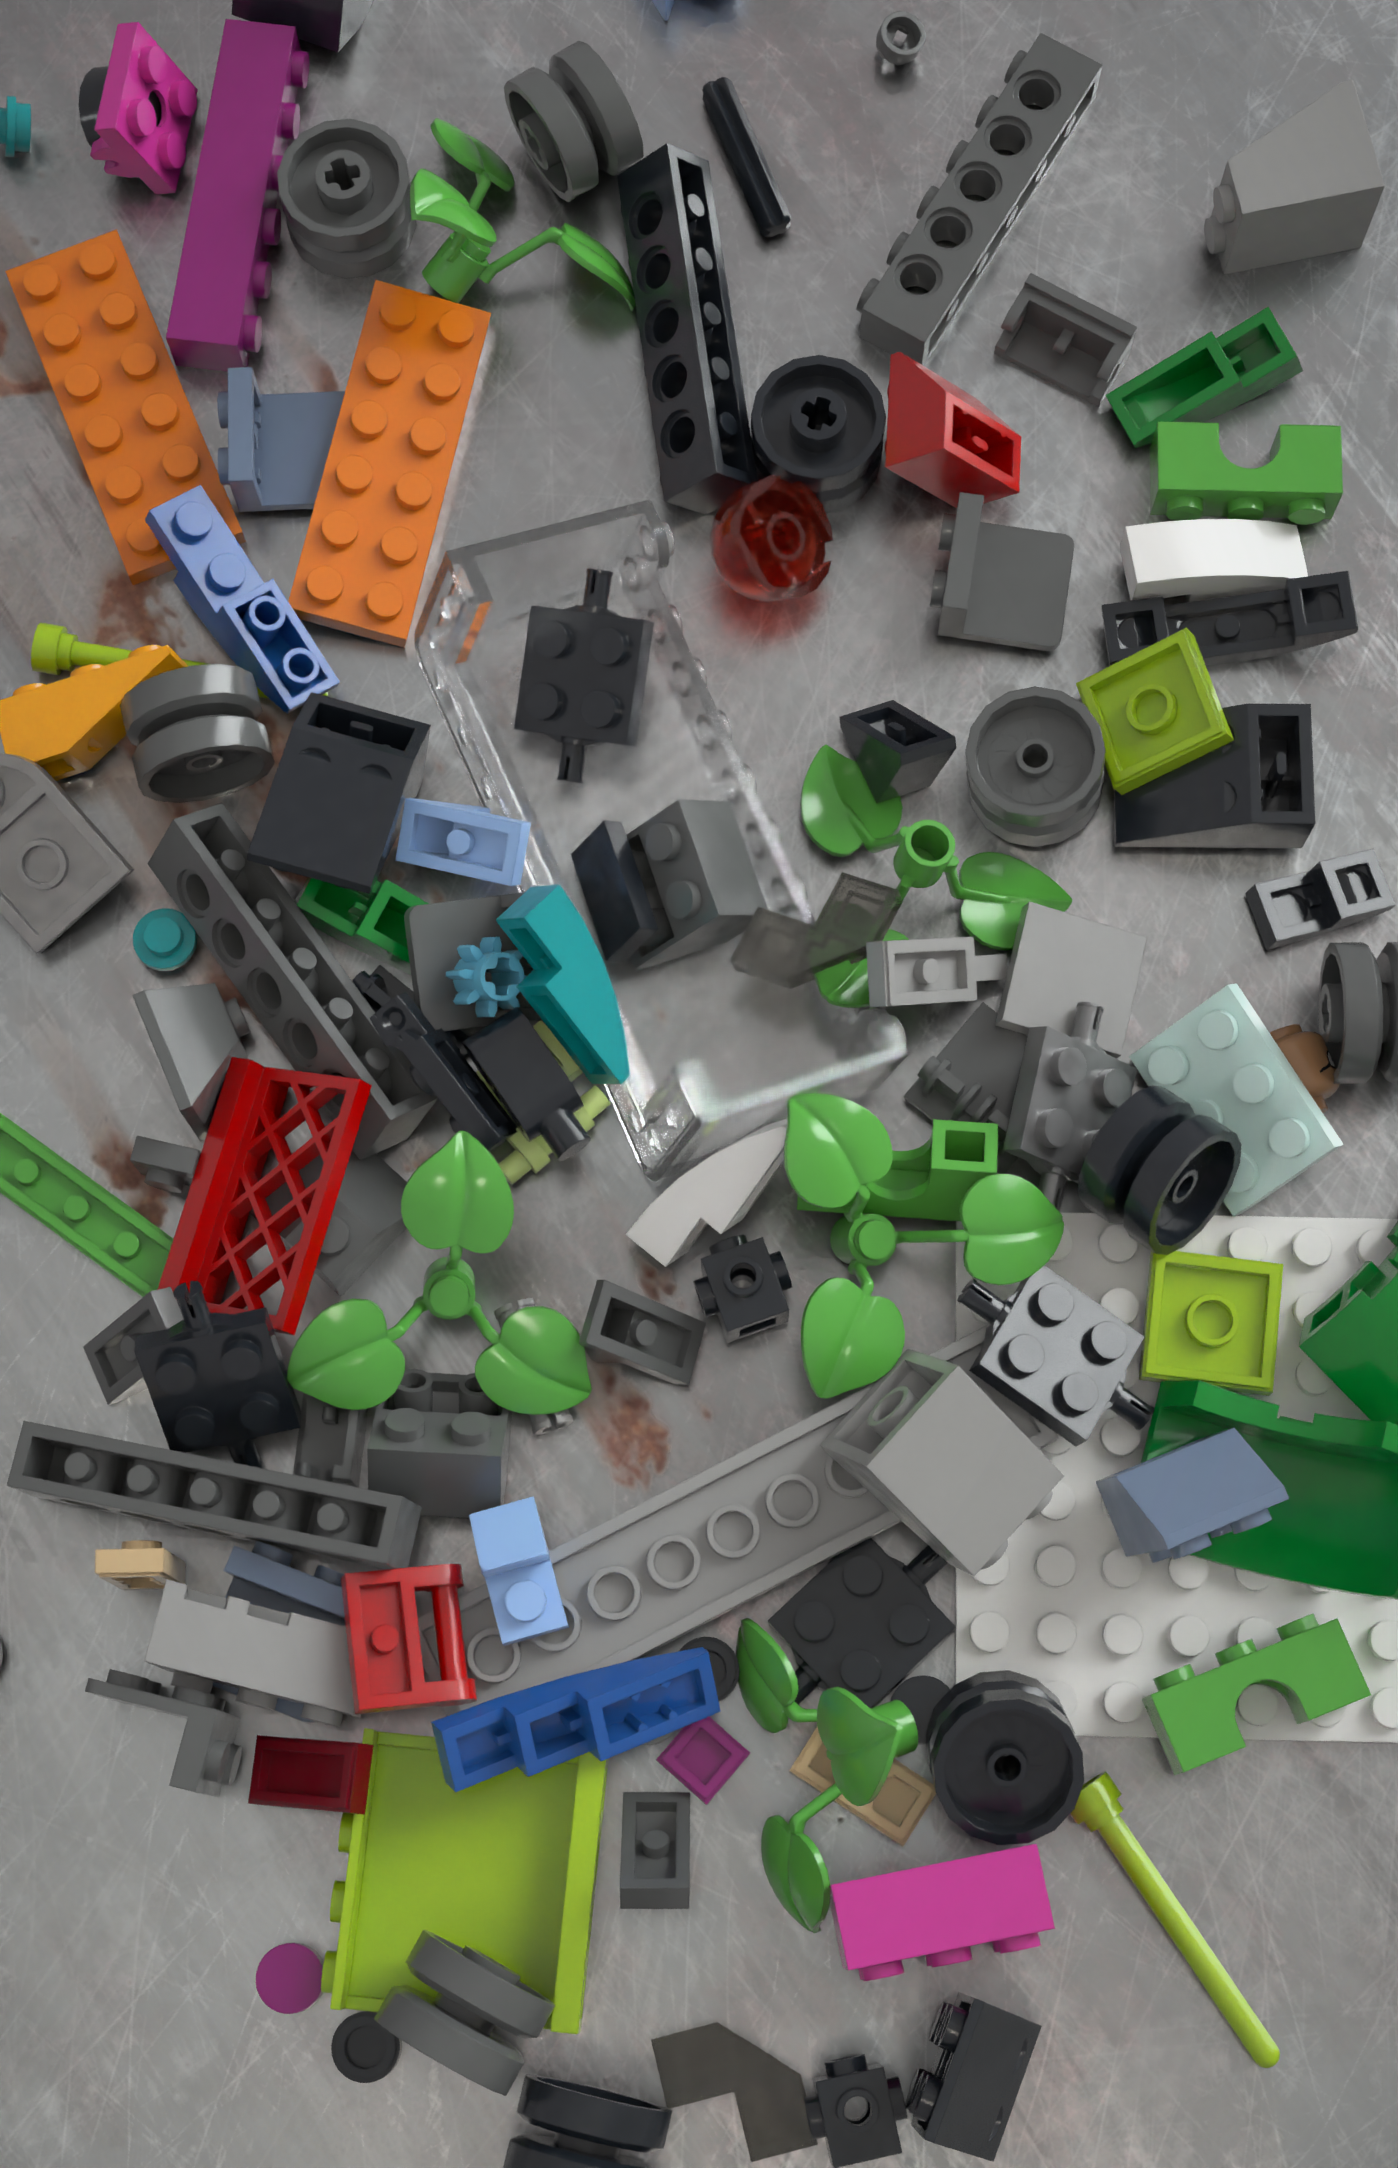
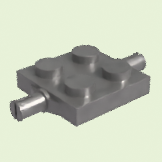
M1091 1002L1077 1003L1071 1037L1049 1026L1029 1028L1003 1147L1004 1151L1026 1160L1041 1175L1038 1189L1059 1212L1066 1181H1074L1079 1184V1175L1088 1150L1100 1129L1115 1110L1131 1097L1137 1068L1106 1054L1096 1043L1104 1008Z

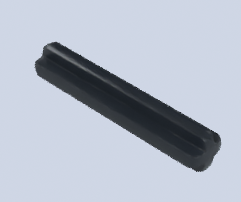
M721 77L715 81L707 82L702 89V100L761 234L771 238L777 234L785 233L791 226V214L732 81L726 77Z

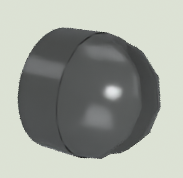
M897 11L889 14L882 22L876 36V48L880 57L897 66L914 60L926 41L924 25L915 15L909 12ZM897 30L907 34L900 49L892 44Z

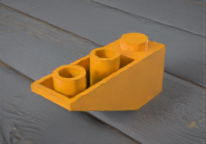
M147 645L131 651L126 659L105 666L100 664L85 665L72 671L70 677L47 685L33 683L21 686L13 692V696L0 700V734L5 754L18 755L32 760L44 768L55 781L88 771L126 736L120 704L125 694L149 678L163 672L188 667V665L169 645Z

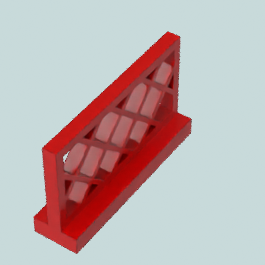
M232 1057L157 1290L171 1287L174 1292L177 1286L186 1282L190 1292V1281H198L202 1285V1292L210 1313L237 1314L265 1308L260 1295L281 1279L285 1289L277 1315L269 1314L274 1332L295 1336L372 1085L361 1079L264 1067L251 1059ZM291 1087L298 1100V1104L279 1118L288 1088ZM337 1094L345 1095L338 1117L325 1127L318 1110ZM306 1120L313 1137L291 1154L285 1137ZM273 1148L279 1165L260 1180L268 1152ZM318 1155H321L324 1164L320 1177L308 1188H305L299 1171ZM287 1182L293 1200L272 1216L266 1198ZM253 1209L259 1227L240 1242L249 1212ZM301 1216L304 1228L300 1241L286 1251L280 1232ZM267 1244L274 1262L253 1278L246 1260ZM233 1271L240 1289L221 1304L229 1275Z

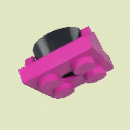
M139 22L118 24L109 66L94 67L85 75L79 94L80 121L86 140L92 147L90 156L94 160H105L104 171L107 174L127 178L139 177L155 194L176 193L180 170L186 160V142L191 119L197 108L198 89Z

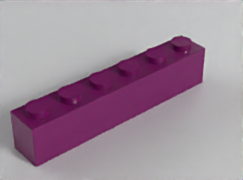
M225 19L166 333V340L176 366L228 372V368L247 367L250 352L258 353L260 349L262 319L261 316H257L259 299H267L269 297L272 282V267L270 262H266L269 245L277 246L281 234V211L276 209L279 194L277 172L287 149L288 140H295L298 137L300 107L299 104L295 103L298 88H306L309 78L308 52L301 51L295 26Z

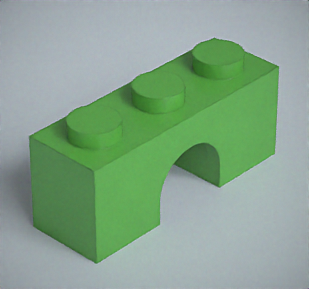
M1157 422L1150 445V515H1166L1173 521L1197 520L1202 516L1245 520L1288 518L1291 522L1302 525L1318 523L1323 519H1332L1343 494L1341 426L1280 424L1270 449V463L1259 468L1250 469L1237 466L1225 457L1219 444V423Z
M933 1119L931 1137L924 1145L909 1151L892 1150L893 1159L888 1173L881 1179L866 1184L870 1191V1199L862 1213L891 1217L961 1221L959 1210L966 1191L977 1180L988 1175L997 1174L998 1124ZM855 1194L849 1203L838 1208H821L807 1203L798 1196L797 1210L844 1213L845 1208L852 1206L857 1195Z
M1314 1613L1276 1628L1281 1641L1257 1651L1253 1639H1249L1215 1653L1220 1666L1195 1676L1191 1664H1188L1154 1678L1153 1681L1158 1692L1143 1698L1142 1701L1173 1774L1184 1773L1247 1747L1236 1722L1235 1708L1240 1694L1249 1685L1262 1684L1277 1690L1287 1701L1297 1724L1310 1721L1370 1696V1690L1338 1618L1319 1625Z

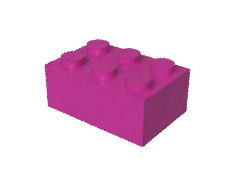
M1037 1843L830 1885V1906L842 1967L848 1971L858 1969L860 1980L863 1981L903 1974V1959L925 1955L927 1966H932V1968L969 1961L973 1959L970 1946L992 1942L994 1953L1000 1952V1954L1041 1946L1038 1932L1055 1929Z

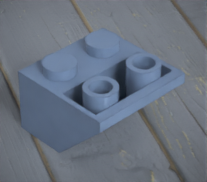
M1235 1428L1210 1434L1096 1481L1126 1557L1149 1553L1152 1563L1169 1557L1178 1559L1209 1547L1212 1543L1208 1533H1210L1211 1538H1215L1232 1531L1234 1534L1262 1525L1272 1520L1268 1510L1269 1507L1289 1499L1284 1485Z

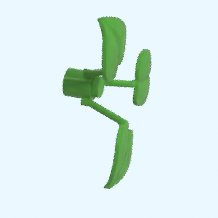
M438 118L434 119L430 127L436 141L456 161L475 172L477 187L469 203L458 190L429 170L419 169L411 181V219L437 223L454 230L422 270L424 279L435 291L446 299L459 303L478 278L489 284L501 270L547 243H555L577 263L620 292L625 297L631 311L636 307L632 284L616 257L600 242L568 223H564L560 229L556 227L547 229L489 264L486 258L491 253L489 247H492L497 241L496 234L488 221L477 211L491 182L505 191H510L515 183L513 174L503 159L486 144L465 134L459 128Z
M828 745L822 746L814 757L803 782L800 800L802 823L808 836L820 849L837 857L849 856L855 853L862 845L871 853L899 846L894 855L893 866L895 873L901 880L877 922L870 913L860 907L841 906L827 911L814 924L807 942V958L819 993L828 1003L846 1008L870 1006L866 942L909 940L900 932L888 929L887 927L911 887H930L940 879L943 872H945L951 896L964 900L959 911V918L963 928L976 941L991 949L1013 950L1022 907L1029 901L1066 912L1072 903V898L1061 886L1040 870L1020 859L998 852H983L968 857L961 865L958 878L956 867L959 859L953 855L955 852V839L945 825L934 820H921L911 825L910 828L903 826L898 834L893 835L902 817L903 806L900 796L876 804L856 761L843 756Z
M807 1093L792 1095L787 1099L784 1166L788 1180L799 1197L807 1203L821 1208L842 1207L849 1203L855 1194L857 1195L852 1206L845 1208L844 1216L834 1224L831 1230L830 1243L834 1254L841 1261L849 1264L848 1272L851 1275H856L860 1282V1288L845 1278L834 1277L825 1280L809 1297L804 1308L801 1323L802 1359L808 1381L817 1397L827 1399L877 1381L896 1365L901 1356L905 1341V1329L901 1313L889 1299L871 1296L874 1282L866 1270L867 1266H876L886 1262L894 1253L896 1244L966 1242L963 1254L966 1271L973 1278L984 1283L1008 1285L1032 1276L1050 1260L1061 1241L1064 1222L1062 1214L1035 1185L1022 1177L1012 1174H994L977 1180L964 1194L959 1210L964 1229L895 1231L892 1223L884 1216L862 1213L870 1199V1191L866 1184L881 1179L891 1168L893 1159L892 1145L885 1127L874 1114L853 1101L830 1094Z
M463 1130L453 1135L441 1149L415 1170L408 1179L401 1199V1214L404 1225L419 1244L436 1250L450 1247V1253L447 1257L437 1259L427 1268L424 1275L423 1296L416 1298L413 1306L394 1327L388 1330L383 1311L371 1300L349 1299L329 1306L309 1323L298 1338L289 1360L287 1373L288 1382L294 1389L338 1408L361 1410L377 1406L395 1393L405 1372L404 1355L393 1341L402 1337L419 1316L429 1310L434 1316L445 1320L457 1319L465 1314L469 1315L484 1338L492 1343L476 1360L475 1376L484 1393L497 1405L507 1410L531 1415L557 1413L581 1403L588 1398L592 1391L585 1348L579 1344L580 1334L573 1323L563 1314L544 1306L521 1308L506 1318L499 1334L483 1314L481 1305L475 1301V1276L471 1267L461 1259L463 1248L475 1253H489L498 1249L511 1230L514 1205L507 1179L493 1155L475 1137Z
M745 1618L741 1620V1626L738 1631L736 1657L739 1663L738 1684L750 1714L758 1724L771 1733H777L786 1729L788 1717L794 1722H817L821 1740L827 1749L826 1755L831 1760L835 1783L790 1818L789 1824L777 1814L767 1818L761 1836L763 1866L776 1897L786 1911L800 1925L813 1933L821 1931L819 1926L825 1920L828 1913L830 1881L821 1853L814 1842L804 1834L805 1825L811 1817L841 1794L856 1806H864L874 1801L888 1776L893 1760L916 1750L918 1730L912 1713L900 1700H893L869 1708L857 1696L841 1687H832L823 1691L817 1709L802 1708L795 1702L798 1694V1680L786 1654L776 1641L750 1618Z

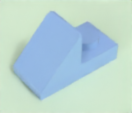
M405 798L395 861L508 886L521 885L531 822L490 814L489 808Z
M534 1496L469 1514L481 1573L486 1580L503 1646L569 1628Z

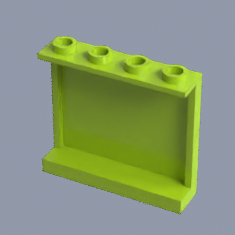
M364 1728L362 1743L374 1745L365 1815L342 1814L338 1850L342 1853H349L346 1881L335 1880L330 1905V1922L340 1923L337 1951H326L322 1970L321 1992L332 1993L330 2009L378 2012L391 1987L403 1985L410 1986L436 1998L438 1992L416 1978L406 1963L422 1931L428 1930L463 1949L467 1945L499 1962L521 1976L519 1981L553 2002L555 2007L543 2029H548L550 2032L579 2034L581 2032L609 1758L599 1761L593 1754L587 1752L530 1777L526 1776L516 1767L455 1792L445 1782L435 1737L380 1732L375 1729Z

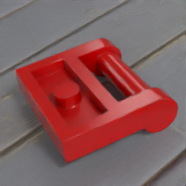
M439 1564L345 1573L342 1576L341 1586L355 1714L430 1706H457L477 1701L475 1679L468 1678L458 1598V1588L464 1586L461 1564ZM415 1592H431L441 1681L425 1682Z

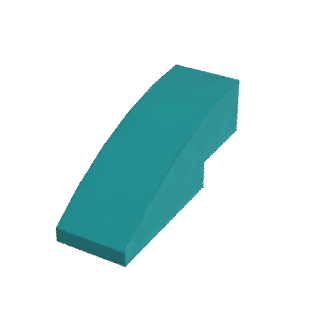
M560 884L530 887L496 919L503 931L534 969L516 987L592 1084H622L630 1076L626 1037L617 998L602 956L583 918Z

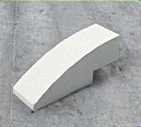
M1245 519L1166 521L1125 526L1120 543V552L1131 601L1161 596L1167 598L1186 595L1187 602L1280 590L1285 589L1287 579L1308 576L1297 525Z
M787 1119L769 1124L729 1144L679 1177L647 1207L625 1235L666 1267L690 1250L707 1224L722 1234L743 1220L784 1163Z

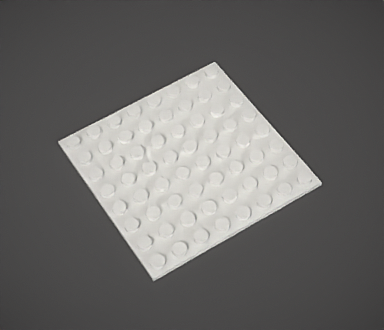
M1060 1212L1064 1222L1062 1238L1054 1255L1045 1266L1143 1335L1151 1251L1131 1238L1123 1224L1109 1223L1095 1213ZM1214 1215L1200 1233L1184 1247L1176 1250L1283 1264L1273 1393L1270 1396L1235 1393L1280 1405L1277 1418L1284 1416L1312 1423L1314 1414L1318 1413L1350 1419L1370 1420L1300 1349L1299 1342L1305 1317L1331 1297L1366 1261H1372L1378 1267L1395 1247L1387 1238V1235L1393 1229L1398 1219L1233 1217ZM956 1221V1230L964 1229L962 1222ZM956 1242L955 1341L988 1325L985 1319L957 1301L964 1287L973 1279L964 1266L963 1254L966 1242ZM977 1280L978 1283L1003 1301L1013 1295L1020 1282L1008 1285H994ZM1141 1342L1127 1368L1124 1387L1148 1405L1155 1407L1160 1383L1139 1380ZM1108 1409L1100 1416L1088 1440L1077 1447L1057 1434L1059 1438L1055 1442L1040 1449L1064 1475L1052 1489L1053 1495L1049 1504L1035 1517L1024 1520L1007 1539L1008 1546L1006 1551L992 1566L981 1569L975 1576L955 1567V1684L980 1672L1010 1670L1035 1678L1059 1698L1077 1737L1158 1738L1142 1701L1143 1698L1158 1692L1153 1681L1154 1678L1188 1664H1191L1195 1676L1220 1666L1215 1653L1249 1639H1253L1257 1651L1281 1641L1276 1628L1314 1613L1319 1625L1338 1618L1371 1695L1310 1721L1297 1724L1287 1701L1277 1690L1262 1684L1249 1685L1240 1694L1235 1708V1718L1243 1740L1398 1743V1600L1344 1593L1289 1582L1217 1564L1190 1555L1178 1559L1169 1557L1152 1563L1149 1553L1126 1557L1096 1481L1141 1463L1152 1415H1150V1420L1141 1430H1136L1133 1425Z

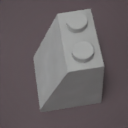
M1354 80L1339 83L1227 160L1221 184L1215 187L1213 191L1214 208L1212 215L1206 218L1204 223L1205 240L1208 250L1211 254L1218 253L1224 275L1362 247L1385 184Z
M909 1348L898 1359L896 1365L886 1375L881 1377L820 1444L836 1462L948 1564L972 1576H975L981 1569L992 1566L1002 1557L1008 1546L1007 1539L1025 1519L1035 1517L1049 1504L1053 1495L1052 1489L1064 1477L959 1365Z

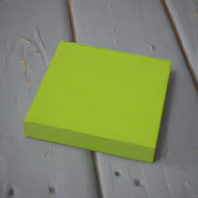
M1187 627L1076 683L1083 704H1085L1100 725L1106 750L1105 765L1114 789L1121 795L1234 741L1196 639Z
M1151 1251L1139 1380L1159 1383L1161 1381L1200 1380L1232 1392L1270 1396L1273 1393L1283 1264L1174 1251L1168 1255L1155 1254Z

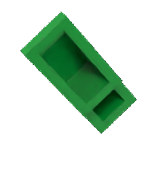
M1267 307L1215 338L1212 331L1105 396L1134 447L1138 448L1152 442L1157 422L1204 423L1273 389L1301 373L1303 369L1296 352L1270 308Z
M310 877L307 878L294 902L313 927L360 952L411 975L404 915L411 906L429 903L387 879L382 883L376 880L371 893L368 894L353 889L341 888Z

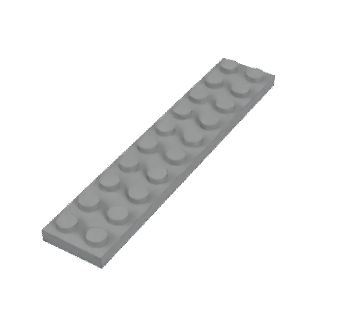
M988 1325L929 1355L959 1365L1039 1450L1059 1438L1052 1429L969 1371L984 1346ZM877 1382L549 1550L569 1628L503 1646L487 1584L485 1583L458 1597L468 1678L475 1679L477 1701L469 1704L443 1707L447 1716L489 1700L559 1678L639 1659L902 1522L820 1446ZM431 1611L418 1618L423 1667L430 1681L433 1682L441 1681L434 1614Z

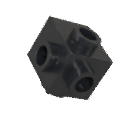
M746 1235L733 1236L709 1247L711 1255L701 1258L703 1278L694 1280L693 1283L705 1317L717 1314L727 1343L788 1322L789 1307L783 1291L792 1288V1283L780 1251L769 1254L763 1237L748 1242ZM739 1280H745L750 1282L752 1286L742 1289L733 1284Z
M856 2054L824 2062L827 2075L812 2078L815 2095L803 2097L812 2140L825 2137L829 2160L833 2168L902 2153L896 2121L907 2119V2111L899 2077L886 2078L884 2067L880 2063L867 2065L865 2054ZM857 2096L865 2098L866 2109L864 2113L856 2119L846 2118L844 2107L847 2101Z

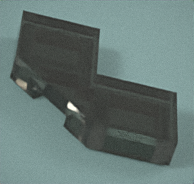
M842 872L814 925L758 907L730 961L735 971L793 989L814 980V974L847 960L853 964L866 959V942L883 941L903 903V899L897 889Z
M719 2022L651 2039L667 2108L671 2109L734 2092L751 2162L818 2145L817 2139L812 2140L803 2100V2097H806L802 2077L793 2068Z

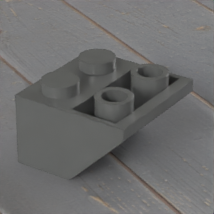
M678 799L626 835L658 930L630 956L634 969H645L726 943L770 916L730 801Z
M418 1369L405 1370L403 1379L395 1393L376 1407L367 1448L368 1490L403 1496L422 1507L420 1516L470 1518L469 1514L503 1505L508 1475L512 1411L497 1405L484 1393L476 1379L475 1373L459 1375L427 1373Z

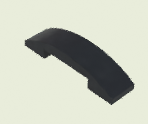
M1349 571L1287 579L1285 589L1193 602L1164 605V599L1161 596L1101 605L1110 666L1186 627L1194 635L1206 666L1255 660L1328 643L1355 634L1358 631Z

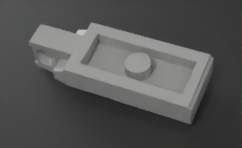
M974 937L866 942L870 1007L977 1000L976 981L1003 980L1007 976V955L975 956Z

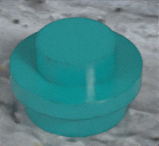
M7 96L6 108L0 107V144H5V157H14L15 152H30L31 104L16 103V96Z
M169 908L157 909L146 914L137 923L133 933V946L137 956L146 966L158 971H171L183 966L190 960L197 945L196 931L184 914Z

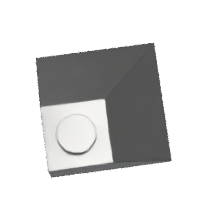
M215 983L150 989L132 995L177 1106L200 1142L204 1141L231 1058L247 1059V1053L240 1037L251 1031L236 997L225 1002Z
M352 1150L314 1271L340 1296L355 1283L406 1229L401 1214V1199L407 1181L377 1154L360 1161ZM318 1155L299 1171L305 1188H308L320 1177L324 1164L321 1155ZM287 1182L266 1198L272 1216L293 1200ZM252 1209L249 1213L257 1220L254 1210ZM301 1216L280 1232L282 1241L288 1249L300 1241L304 1228Z

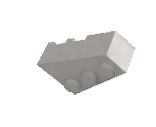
M166 1579L144 1661L166 1671L174 1672L170 1685H177L209 1694L213 1682L239 1688L235 1701L275 1711L278 1698L304 1704L301 1713L302 1718L338 1727L341 1725L343 1714L357 1718L361 1717V1714H355L346 1626L292 1612L285 1613L250 1604V1601L232 1596L224 1598L187 1588L186 1584Z

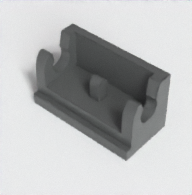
M1030 273L1001 325L1004 331L995 345L994 354L1100 407L1105 395L1110 390L1130 356L1137 327Z
M303 1393L301 1428H299L293 1475L359 1488L368 1409L350 1410L338 1408Z

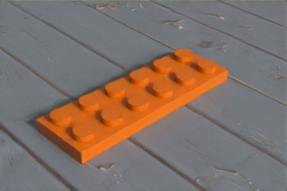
M117 229L5 271L132 585L176 569L146 523L145 518L149 510L199 485L203 487L238 543H245L246 540L225 488L220 483L215 464Z
M375 279L288 601L299 619L405 648L491 317L490 312Z

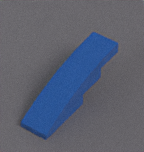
M703 1647L635 1659L559 1678L489 1700L435 1720L431 1724L445 1782L455 1792H458L516 1767L526 1776L530 1777L587 1752L593 1754L599 1761H603L721 1712L709 1653Z

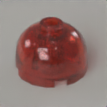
M771 475L756 480L731 493L717 511L710 531L711 557L718 574L732 590L755 602H786L800 598L819 587L829 573L831 561L824 562L826 554L825 543L833 541L832 527L823 504L808 486L799 481L790 484L780 479L782 476Z

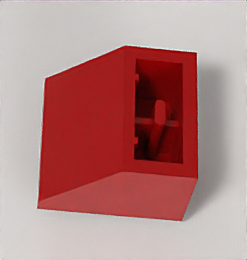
M902 352L891 354L889 385L887 389L888 418L887 440L885 442V468L955 508L958 505L960 492L984 495L983 504L1019 493L1021 436L969 393Z

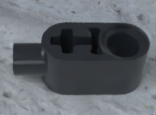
M518 1007L510 1010L462 1042L476 1068L527 1141L530 1142L541 1135L559 1161L575 1155L590 1142L591 1138L574 1115L576 1111L584 1107L579 1094L529 1020Z

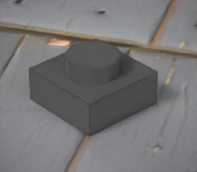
M137 1136L130 1161L141 1175L146 1176L144 1183L168 1192L181 1193L184 1185L191 1186L201 1152L198 1149Z

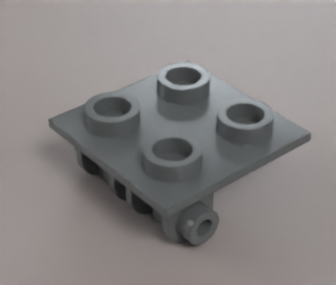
M982 1002L936 1058L934 1056L930 1057L917 1074L919 1078L903 1098L932 1121L936 1119L998 1124L997 1172L999 1174H1006L1019 1158L1004 1151L1003 1147L1027 1036L995 1026L998 1013Z

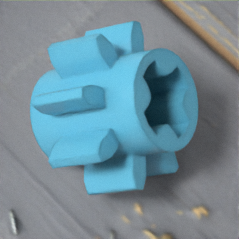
M500 937L482 938L480 949L475 945H460L457 951L462 959L458 961L454 970L446 971V977L453 979L454 987L458 992L453 1000L455 1005H469L476 1002L475 1012L477 1017H494L497 1012V1005L502 1009L519 1008L520 1005L516 995L520 991L516 986L527 977L524 975L523 967L519 962L523 956L520 951L507 950L501 952L502 943ZM485 972L491 973V982L485 981Z

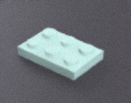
M1237 983L1222 988L1129 1056L1149 1087L1154 1085L1166 1088L1188 1102L1195 1115L1211 1117L1237 1134L1242 1144L1240 1164L1233 1184L1223 1200L1233 1217L1243 1214L1344 1145Z

